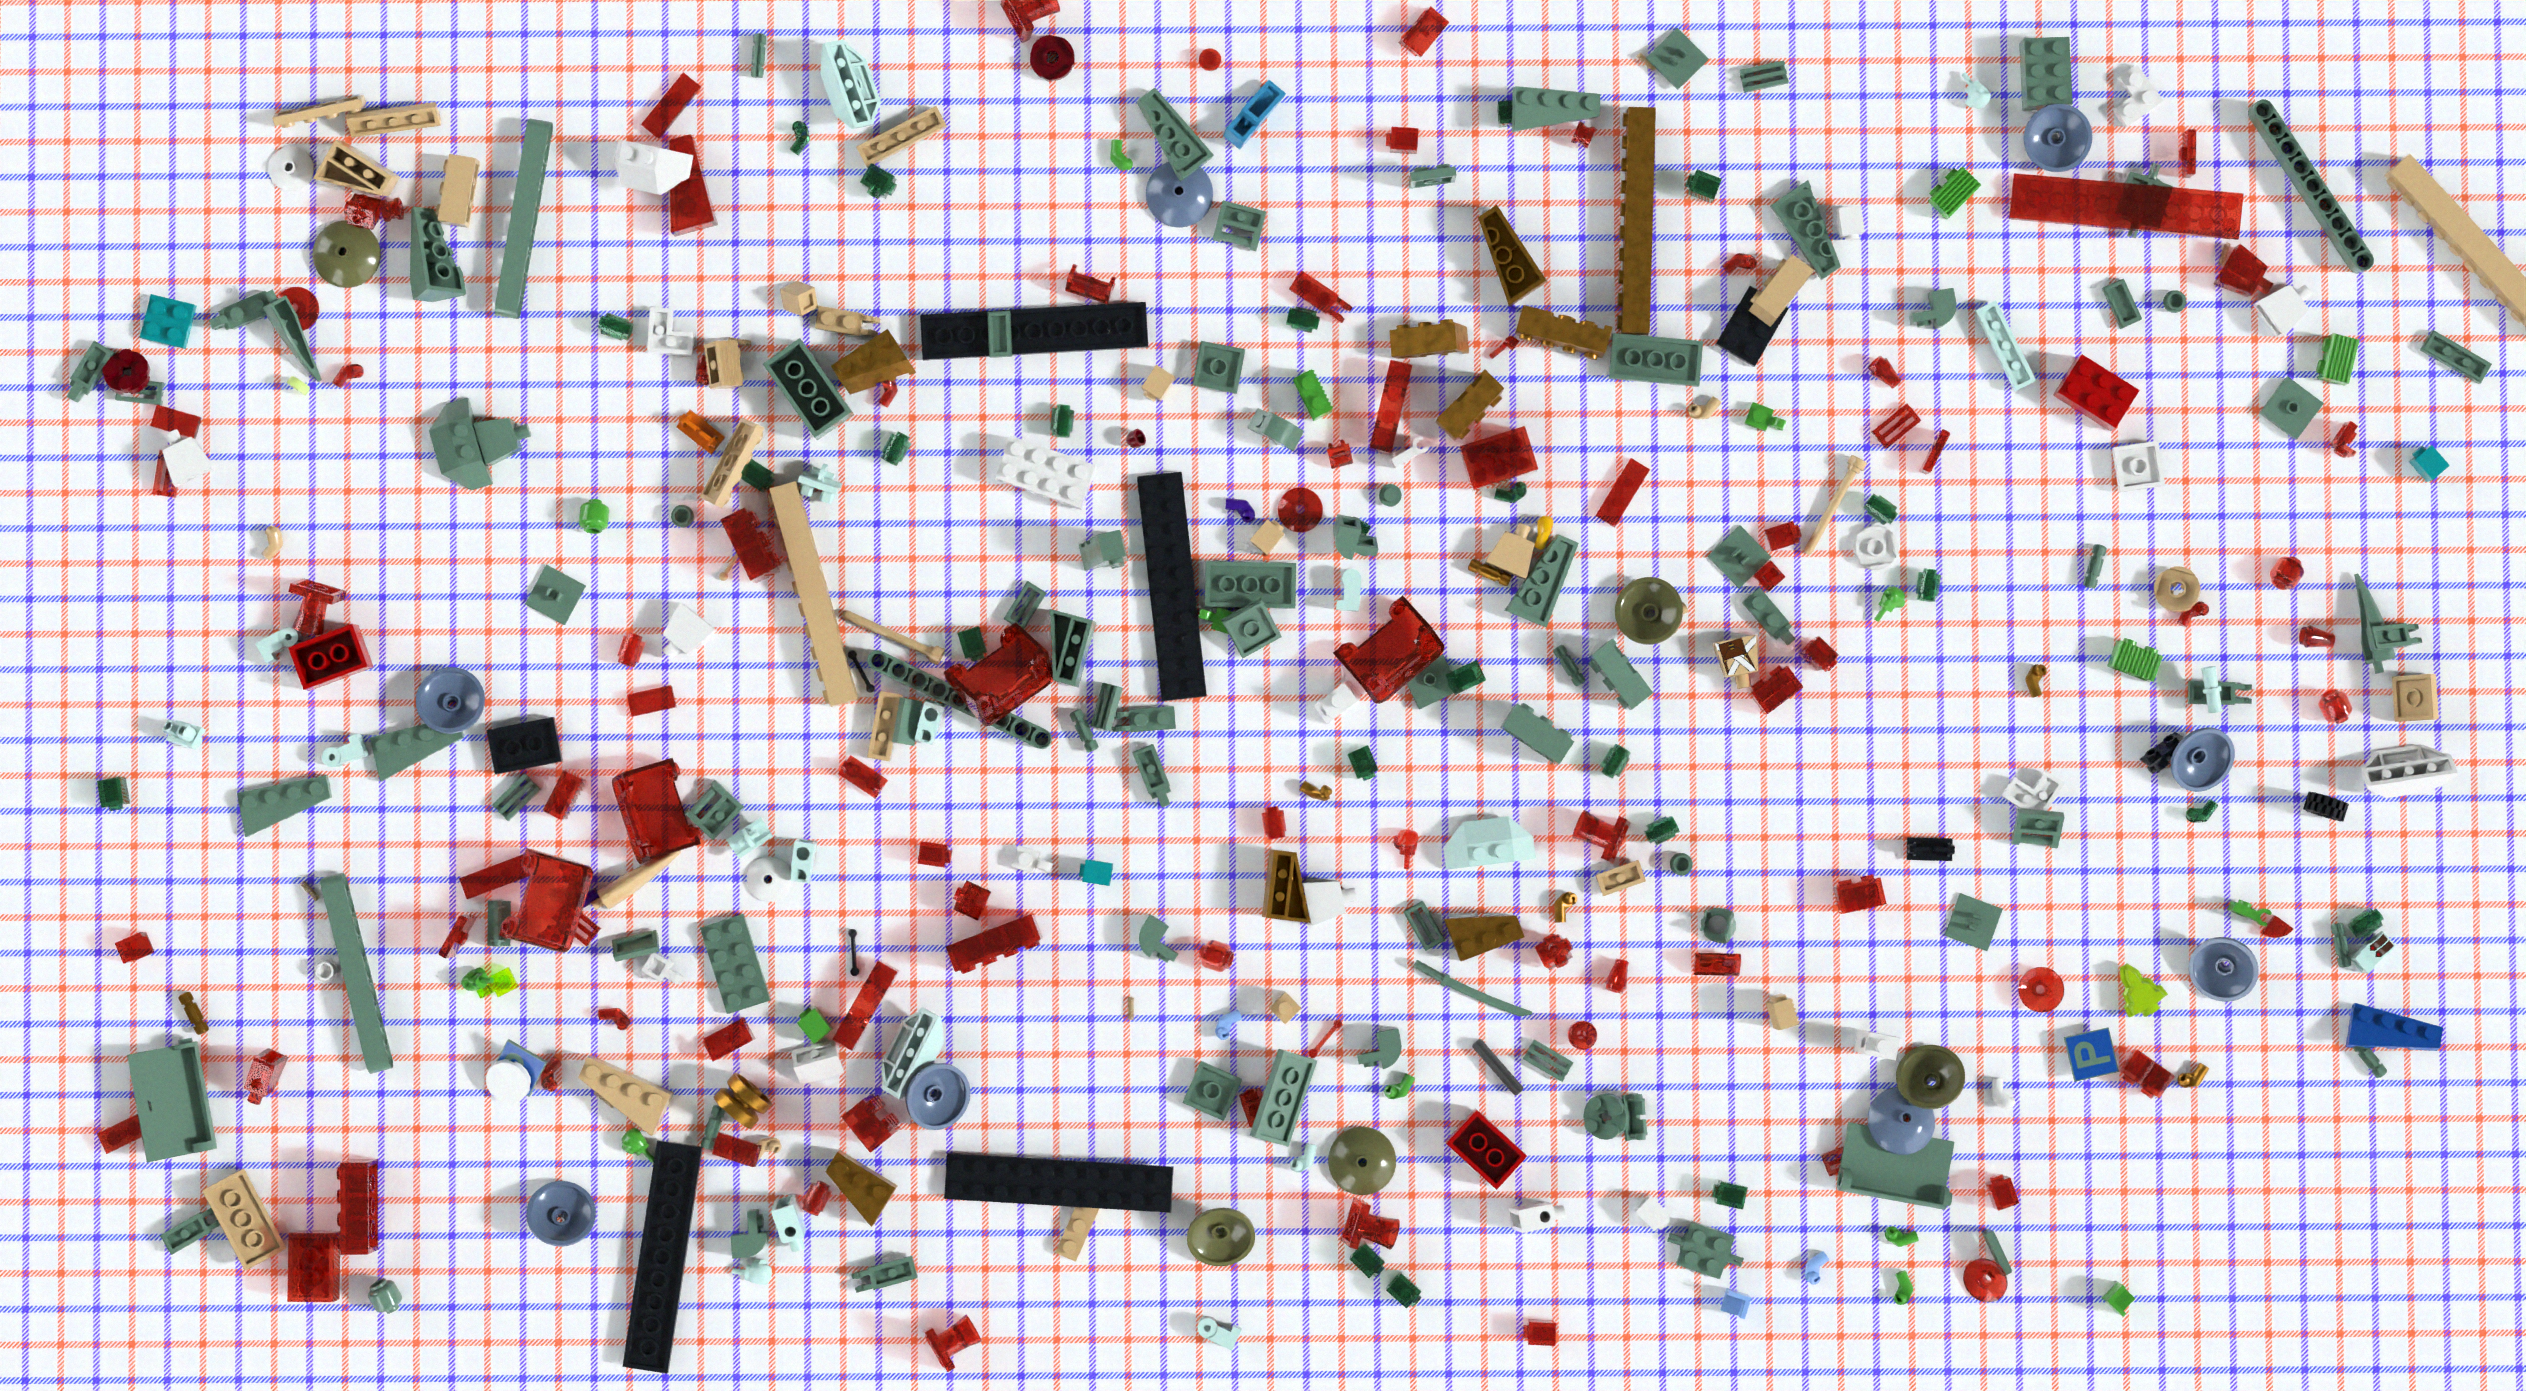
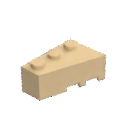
M335 140L313 179L380 196H390L400 176L345 141Z

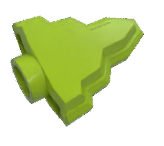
M2128 963L2120 967V978L2125 987L2123 992L2126 1002L2124 1009L2128 1018L2139 1013L2147 1017L2159 1010L2158 1002L2168 995L2161 985H2155L2151 978H2143L2140 972Z

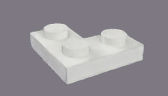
M2138 64L2118 78L2130 98L2114 108L2113 112L2123 126L2127 128L2164 101Z
M650 307L647 352L693 356L695 333L672 331L674 309Z
M2048 771L2043 772L2033 789L2016 777H2013L2001 796L2018 808L2047 811L2065 783Z

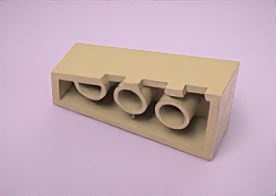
M593 1055L587 1057L578 1076L581 1081L650 1136L656 1134L674 1095V1092Z

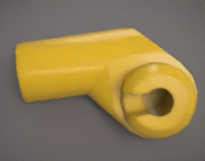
M1542 516L1537 521L1538 535L1534 545L1537 549H1545L1554 523L1550 516Z

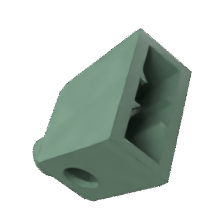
M511 418L473 423L485 464L488 466L495 465L522 451L520 440L531 437L528 424L516 427L514 420Z

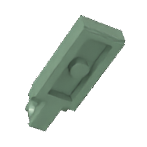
M262 291L218 311L220 316L209 320L212 329L218 330L225 327L226 330H235L266 317L262 307L270 303L264 294L266 291Z
M94 340L70 377L71 382L69 385L72 388L67 397L78 403L84 394L88 396L102 376L104 365L116 353Z
M1758 588L1742 602L1771 637L1773 636L1775 640L1781 638L1786 645H1790L1795 640V637L1789 631L1792 627L1789 621L1761 588Z
M1154 744L1132 752L1152 799L1158 797L1162 808L1171 805L1167 797V793L1171 792L1170 784Z

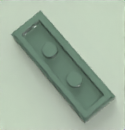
M2434 330L2429 333L2420 351L2477 384L2482 383L2492 363Z

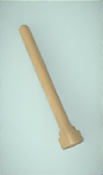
M1854 455L1850 456L1847 462L1849 464L1847 466L1848 471L1804 548V552L1807 555L1812 554L1855 475L1865 469L1867 462Z
M848 610L842 614L846 620L926 655L929 662L937 666L942 660L945 649L937 645L935 647H928Z

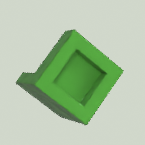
M2116 1282L2102 1297L2122 1317L2126 1315L2124 1310L2136 1299L2119 1282Z

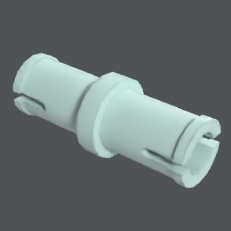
M2216 666L2201 668L2205 687L2203 688V693L2206 694L2208 713L2222 712L2219 692L2221 691V686H2218Z

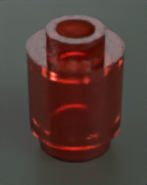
M631 632L629 636L624 635L617 654L619 656L617 662L635 667L636 662L639 663L646 643L642 641L643 636Z
M1278 806L1265 808V813H1261L1264 834H1267V839L1286 837L1285 831H1287L1284 810H1279Z
M817 1180V1183L811 1182L802 1203L804 1205L802 1209L812 1215L819 1216V1213L823 1212L831 1196L830 1185L820 1180Z

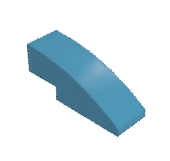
M1268 80L1241 109L1239 115L1226 128L1223 137L1241 150L1277 107L1286 93L1272 81Z

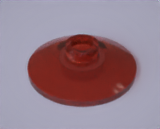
M291 287L281 292L277 297L278 299L286 295L291 305H298L296 314L302 330L305 331L313 326L319 316V303L315 295L302 287Z
M1302 487L1293 488L1287 491L1279 501V519L1287 529L1293 532L1303 533L1310 531L1318 525L1322 518V502L1318 495L1310 489ZM1299 505L1305 508V511L1301 514L1296 512V507Z
M2036 967L2030 969L2022 976L2018 987L2019 997L2028 1009L2041 1013L2049 1012L2061 1003L2064 996V984L2061 977L2054 970L2046 967ZM2038 985L2043 986V992L2040 994L2036 992Z
M1979 1258L1973 1260L1966 1266L1963 1273V1281L1967 1291L1979 1301H1997L2007 1290L2008 1280L2004 1270L1999 1264L1990 1259ZM1985 1275H1988L1991 1280H1987Z

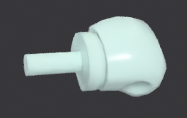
M1964 72L1961 76L1968 84V87L1965 89L1968 94L1965 104L1970 108L1981 109L1988 104L1991 94L1984 85L1980 84L1979 81L1973 82L1968 74Z
M756 1259L751 1265H747L746 1269L733 1268L732 1274L745 1275V1281L766 1285L771 1280L772 1268L767 1264L766 1260Z

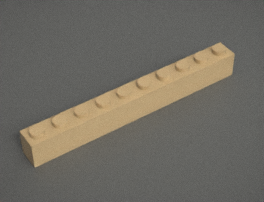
M2411 154L2403 157L2384 175L2387 178V184L2392 189H2397L2403 195V201L2408 206H2413L2417 210L2418 217L2423 222L2431 225L2433 233L2439 239L2445 240L2449 245V250L2455 256H2460L2464 261V266L2480 278L2479 281L2482 286L2490 289L2496 295L2495 299L2502 306H2506L2511 311L2510 315L2519 323L2521 322L2526 327V277Z
M794 481L769 488L771 494L767 495L771 508L775 507L777 515L773 517L777 530L781 529L783 538H780V544L783 552L787 551L789 557L786 560L789 573L793 572L795 579L792 582V587L795 595L799 594L801 603L798 604L801 617L805 616L807 625H804L807 638L812 639L813 647H810L813 660H818L817 676L819 681H823L826 690L822 691L825 703H830V707H836L859 700L802 495L799 493V484Z

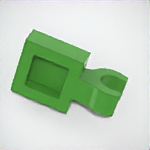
M1752 402L1744 424L1766 432L1768 426L1783 431L1787 421L1773 417V409Z
M1217 607L1216 613L1200 609L1198 618L1213 622L1211 629L1229 634L1221 619L1233 612Z
M2240 899L2238 903L2230 902L2228 911L2251 919L2258 925L2267 926V923L2263 922L2260 917L2263 913L2271 915L2272 912L2270 910L2261 908L2256 911L2251 909L2252 904Z

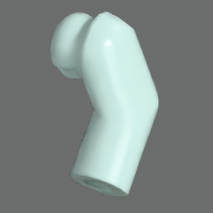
M1306 1143L1304 1155L1293 1159L1290 1162V1169L1296 1173H1301L1312 1167L1317 1145Z

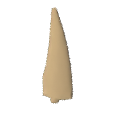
M678 849L658 857L609 883L597 891L599 898L591 902L595 910L603 905L609 910L615 907L660 873L681 851Z

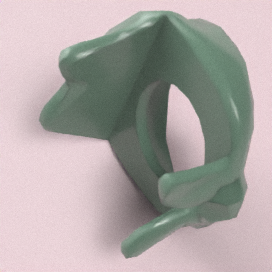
M1724 908L1705 910L1704 917L1701 919L1700 931H1703L1705 937L1711 941L1723 944L1728 943L1736 930L1734 913ZM1716 915L1722 916L1727 923L1726 929L1719 934H1715L1709 929V920Z

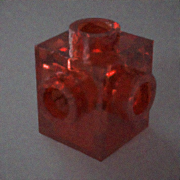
M354 193L351 200L346 202L344 214H347V224L373 230L380 219L381 199Z
M966 880L963 888L958 887L953 899L956 900L953 910L978 921L986 907L991 891Z
M1550 934L1543 939L1544 942L1534 946L1544 967L1549 970L1554 967L1561 968L1569 963V959L1573 958L1571 953L1573 947L1569 939L1559 934Z

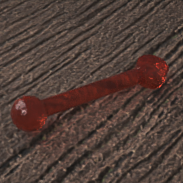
M1335 1020L1334 1026L1319 1044L1309 1051L1311 1058L1317 1057L1319 1049L1337 1028L1342 1027L1341 1020Z

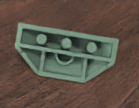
M464 398L447 403L431 426L429 434L441 474L470 490H475L492 485L493 481L489 467L485 464L473 425L476 421L469 398Z

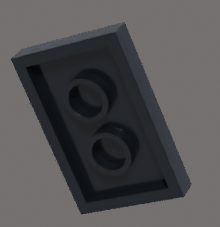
M1749 286L1715 345L1755 367L1789 308L1786 307L1770 327L1749 311L1753 305L1750 300L1758 291L1756 288Z
M555 717L486 730L495 775L563 762Z

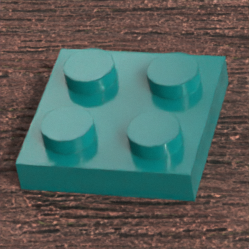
M151 294L140 338L186 349L197 306Z

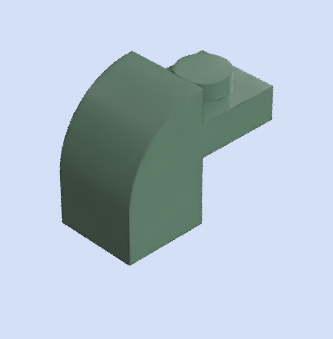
M1954 288L1930 292L1928 294L1930 310L1912 313L1909 316L1910 325L1917 324V328L1930 326L1931 321H1933L1934 330L1946 325L1956 312L1957 304Z
M1257 408L1248 426V429L1267 437L1276 444L1292 451L1295 450L1304 432L1289 421Z
M1337 514L1333 534L1338 552L1349 560L1353 559L1354 553L1362 556H1377L1379 550L1377 539L1373 536L1361 535L1360 519Z
M1151 914L1140 930V947L1148 957L1155 950L1158 952L1156 956L1164 962L1168 963L1169 960L1174 962L1179 953L1160 942L1169 926Z
M1398 1028L1376 1032L1379 1050L1357 1054L1358 1063L1363 1064L1364 1068L1376 1066L1377 1061L1381 1060L1383 1069L1392 1066L1401 1054L1402 1045Z
M759 1209L747 1211V1233H735L730 1236L732 1259L754 1256L766 1246L770 1231H761V1228H764L763 1214H759Z

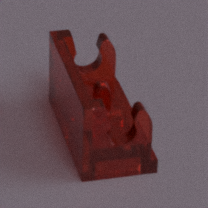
M1427 7L1398 43L1414 56L1422 57L1449 24V21L1433 7Z
M1073 264L1068 274L1065 291L1108 304L1115 288L1117 277L1112 276L1110 282L1107 283L1095 279V277L1077 273L1078 265Z
M745 1017L704 1038L703 1043L713 1062L756 1038Z

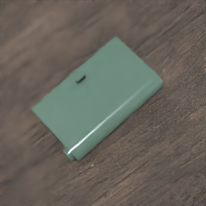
M192 1038L178 1040L179 1045L127 1055L147 1163L217 1149L198 1041L193 1042Z
M1848 1122L1837 1178V1190L1945 1210L1952 1203V1193L1949 1192V1188L1946 1186L1955 1142L1932 1137L1921 1150L1908 1155H1897L1884 1150L1875 1142L1868 1125Z

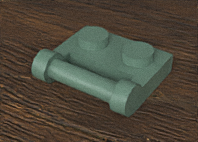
M1223 200L1213 241L1219 242L1222 240L1249 247L1250 250L1256 252L1266 211ZM1226 225L1253 232V238L1250 239L1223 232V226Z
M714 779L710 784L711 787L691 809L687 808L684 812L712 840H715L744 808L735 797ZM719 793L722 796L720 800L700 819L697 814Z
M2018 808L2014 830L2011 835V844L2047 845L2050 848L2057 849L2065 818L2064 812ZM2022 833L2051 835V836H2050V837H2047V836L2025 835V834H2022Z

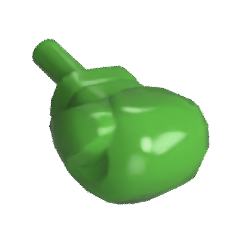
M1895 586L1888 587L1878 604L1882 608L1874 620L1879 622L1886 611L1891 613L1893 609L1903 607L1905 605V593Z
M479 967L468 972L462 978L461 985L467 991H476L486 987L488 983H493L494 979L492 977L488 978L485 970Z
M637 1128L628 1130L622 1137V1149L629 1154L635 1153L637 1156L643 1153L651 1163L654 1162V1156L647 1150L649 1143L643 1137L640 1130Z

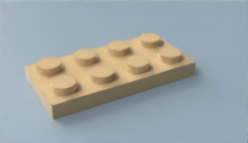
M741 418L700 498L720 508H723L729 502L731 491L734 485L740 481L744 466L750 462L754 447L762 440L764 427Z
M245 1169L202 1190L244 1271L287 1249Z

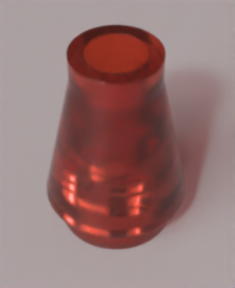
M1881 355L1868 367L1871 375L1889 385L1892 389L1902 380L1888 359L1883 358Z
M2309 625L2308 627H2302L2300 630L2299 643L2306 648L2333 647L2335 644V634Z
M1616 958L1605 981L1606 990L1623 994L1624 989H1627L1628 961Z

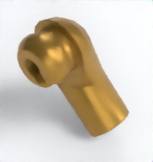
M2042 664L2032 666L2025 678L2031 698L2042 695L2039 681L2047 673L2046 667Z
M1304 781L1299 789L1309 797L1322 801L1330 799V795L1333 792L1327 785H1323L1321 789H1318L1307 781Z
M1565 892L1555 901V923L1566 922V910L1577 902L1575 893Z
M2199 1063L2194 1072L2180 1074L2177 1078L2178 1084L2183 1088L2197 1087L2210 1068Z

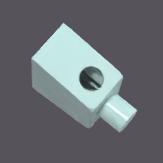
M794 1194L774 1200L771 1213L782 1244L789 1242L792 1252L804 1249L805 1246L802 1238L805 1237L806 1226L797 1195Z

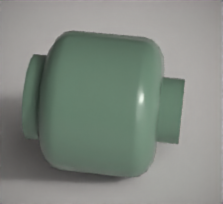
M383 1278L369 1287L368 1298L377 1312L390 1314L399 1308L398 1304L402 1300V1295L394 1281Z

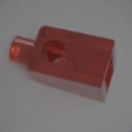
M2241 244L2234 247L2213 283L2218 287L2245 297L2252 295L2256 289L2267 295L2273 286L2271 281L2263 277L2268 266Z
M267 1048L254 1057L244 1084V1089L250 1091L247 1099L248 1102L260 1105L263 1097L274 1091L287 1063L288 1056Z

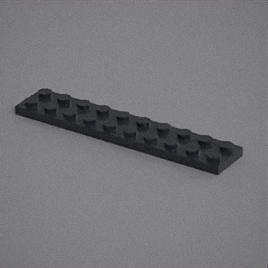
M1146 302L920 315L923 361L989 357L987 312L996 311L1011 312L1012 356L1149 348Z
M1182 472L1138 476L1137 483L1161 699L1163 702L1207 697Z
M657 1140L622 1367L669 1373L703 1147Z
M947 1153L944 1199L1171 1213L1174 1166Z

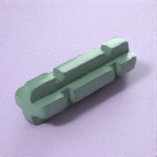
M756 33L753 36L755 46L752 49L751 64L753 67H751V76L753 78H763L764 69L762 66H764L766 48L764 45H766V35Z
M2095 544L2093 546L2092 553L2094 554L2090 557L2086 571L2088 575L2085 576L2083 585L2087 588L2095 589L2098 580L2096 578L2100 575L2104 561L2102 557L2105 556L2107 550L2104 545Z
M1560 645L1555 648L1553 652L1560 659L1559 662L1568 676L1572 677L1571 681L1573 684L1579 686L1584 683L1585 678L1583 674L1579 673V668L1572 657L1567 654L1568 651L1565 646Z
M1078 709L1070 713V718L1072 722L1076 723L1074 726L1081 741L1085 742L1084 748L1086 752L1090 753L1098 749L1099 746L1096 739L1093 740L1092 738L1094 735L1087 720L1084 721L1083 719L1085 716L1082 710Z
M2332 924L2331 930L2335 936L2333 937L2336 955L2339 956L2337 958L2338 966L2341 968L2351 966V959L2348 956L2349 949L2346 935L2343 933L2345 932L2344 924Z
M2353 1047L2355 1052H2359L2358 1055L2369 1069H2373L2371 1072L2376 1078H2381L2387 1073L2385 1066L2382 1063L2379 1064L2380 1060L2370 1048Z
M718 1105L712 1107L711 1114L713 1115L709 1117L704 1132L706 1137H703L701 1147L704 1149H714L716 1143L714 1139L717 1138L722 1124L721 1117L724 1118L725 1111Z

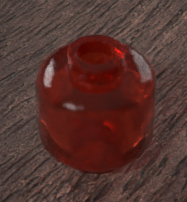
M2293 556L2280 557L2270 571L2272 584L2280 590L2294 589L2304 575L2301 561Z
M2330 689L2320 696L2321 699L2318 706L2325 720L2336 722V724L2347 721L2353 707L2346 693L2337 689Z
M1210 940L1206 945L1201 946L1199 958H1201L1203 967L1216 972H1223L1231 967L1234 952L1231 951L1230 945L1217 940Z
M1578 1020L1568 1028L1567 1038L1574 1048L1587 1050L1594 1046L1597 1041V1031L1590 1022Z

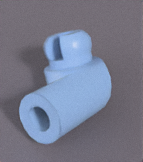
M1238 1009L1219 1017L1215 1028L1216 1036L1219 1039H1228L1231 1025L1242 1020Z
M1824 1251L1806 1263L1805 1278L1810 1284L1816 1285L1820 1282V1266L1829 1261Z

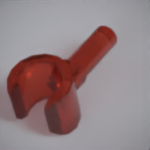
M1508 336L1489 356L1491 359L1495 358L1506 347L1513 351L1518 345L1519 340L1514 336Z

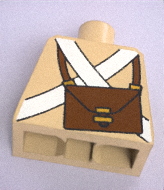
M1757 635L1713 643L1712 646L1724 678L1735 676L1737 689L1751 687L1748 674L1758 672Z

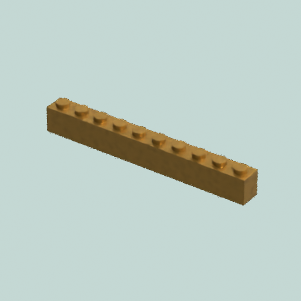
M1628 107L1627 113H1623L1622 126L1626 127V135H1622V149H1626V156L1621 160V171L1625 172V180H1621L1620 188L1621 194H1624V203H1620V216H1624V225H1620L1619 239H1623V248H1619V261H1623L1622 270L1618 271V284H1622V293H1618L1617 306H1621V315H1617V329H1621V334L1648 336L1650 333L1656 107Z

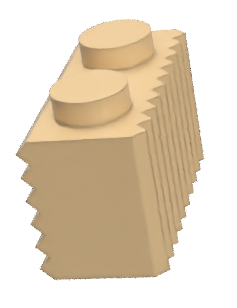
M737 340L714 341L705 344L704 352L706 353L705 361L707 362V374L709 375V388L733 389L743 386L744 373L741 370V350L738 347Z
M1783 993L1771 996V1001L1766 1002L1773 1029L1783 1030L1799 1025L1800 1021H1798L1799 1017L1796 1016L1797 1012H1795V1004L1792 1003L1793 999L1786 997V994Z

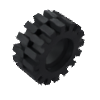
M2309 791L2303 810L2321 817L2343 822L2349 804L2327 795Z

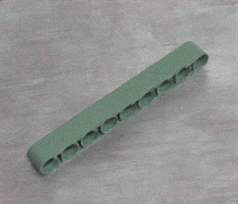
M2261 99L2254 103L2248 110L2249 119L2348 268L2356 274L2369 270L2374 264L2372 253L2273 104L2266 99ZM2257 106L2265 110V116L2258 115L2256 111ZM2270 125H2273L2277 128V135H2273L2270 133ZM2282 144L2289 146V154H2285L2282 151ZM2295 163H2299L2302 166V173L2295 171ZM2307 182H2312L2315 185L2314 192L2307 189ZM2320 200H2323L2327 203V211H2324L2320 208ZM2332 219L2339 221V230L2333 228ZM2345 238H2349L2352 241L2353 246L2351 249L2345 246ZM2357 257L2364 259V267H2360L2357 264Z
M529 118L527 122L495 303L496 316L519 319L521 315L553 132V123L549 121Z
M875 650L868 655L867 662L869 667L881 674L1036 748L1046 749L1052 744L1053 738L1051 733L1036 724L883 651ZM881 654L884 657V664L876 667L873 664V658ZM898 664H902L905 668L904 674L900 677H896L893 673L894 667ZM918 674H923L925 683L917 687L913 681L914 677ZM937 684L945 686L946 691L944 695H935L934 687ZM962 693L966 697V703L962 706H957L954 702L955 696ZM979 703L985 704L987 708L983 716H978L975 713V707ZM999 713H1004L1007 716V722L1003 726H998L995 722V717ZM1025 723L1028 730L1025 735L1020 736L1016 733L1015 728L1017 724ZM1039 733L1047 734L1048 742L1045 745L1037 744L1036 736Z
M339 873L321 878V890L366 1068L369 1074L392 1069L393 1059L346 875Z

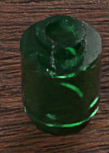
M1297 306L1296 308L1290 307L1286 325L1291 326L1292 329L1312 333L1313 329H1318L1320 317L1316 316L1317 311Z
M607 313L606 316L602 315L598 324L601 334L620 341L623 339L628 341L634 324L630 323L628 319L611 313Z
M1057 404V408H1052L1050 424L1052 436L1070 438V433L1073 431L1075 412L1070 410V405Z
M899 431L896 434L891 433L882 450L883 455L881 458L897 466L899 462L903 461L912 444L908 441L910 437Z
M1874 493L1863 507L1867 510L1866 513L1882 525L1886 523L1891 524L1898 515L1895 511L1897 506L1881 495L1877 496Z
M1924 568L1923 572H1918L1915 593L1917 594V600L1935 602L1936 597L1939 595L1941 575L1937 574V570Z
M1615 744L1613 748L1610 747L1600 764V767L1603 769L1601 773L1611 779L1614 776L1620 777L1630 760L1629 755L1631 752L1618 744Z
M1665 816L1646 825L1647 830L1644 831L1648 842H1654L1656 846L1675 837V834L1680 832L1673 816L1668 818Z
M2368 907L2352 918V922L2348 924V927L2357 939L2366 938L2383 926L2381 921L2384 918L2376 908L2372 910Z

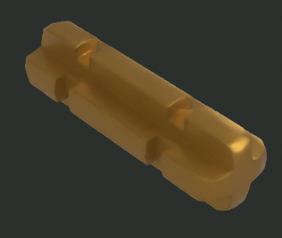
M1476 559L1470 561L1469 571L1478 572L1479 575L1495 582L1497 580L1499 584L1504 586L1509 585L1512 577L1506 572L1501 573V570L1485 563L1480 564L1481 562Z
M191 992L181 994L178 999L181 1005L185 1006L183 1009L189 1021L195 1025L193 1028L196 1034L201 1035L207 1032L209 1027L206 1021L203 1022L202 1019L204 1017L197 1003H193L194 997Z

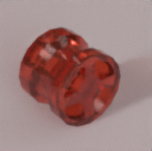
M1579 121L1571 142L1574 144L1580 143L1584 148L1588 149L1596 128L1593 126L1587 127L1583 122Z
M400 197L394 198L392 201L381 200V212L385 222H390L395 218L398 220L404 219V208Z

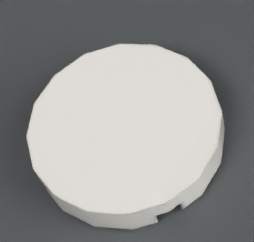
M1872 525L1864 528L1857 534L1853 543V553L1862 567L1869 570H1881L1889 567L1895 561L1899 553V543L1892 531L1882 525Z
M508 1059L497 1061L487 1072L486 1085L490 1093L504 1103L513 1104L520 1102L530 1091L531 1077L528 1071L516 1061L512 1062Z

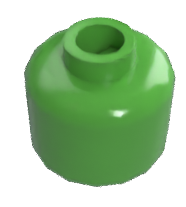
M590 499L589 502L581 505L579 525L585 532L599 534L608 527L609 508L602 504L601 500Z

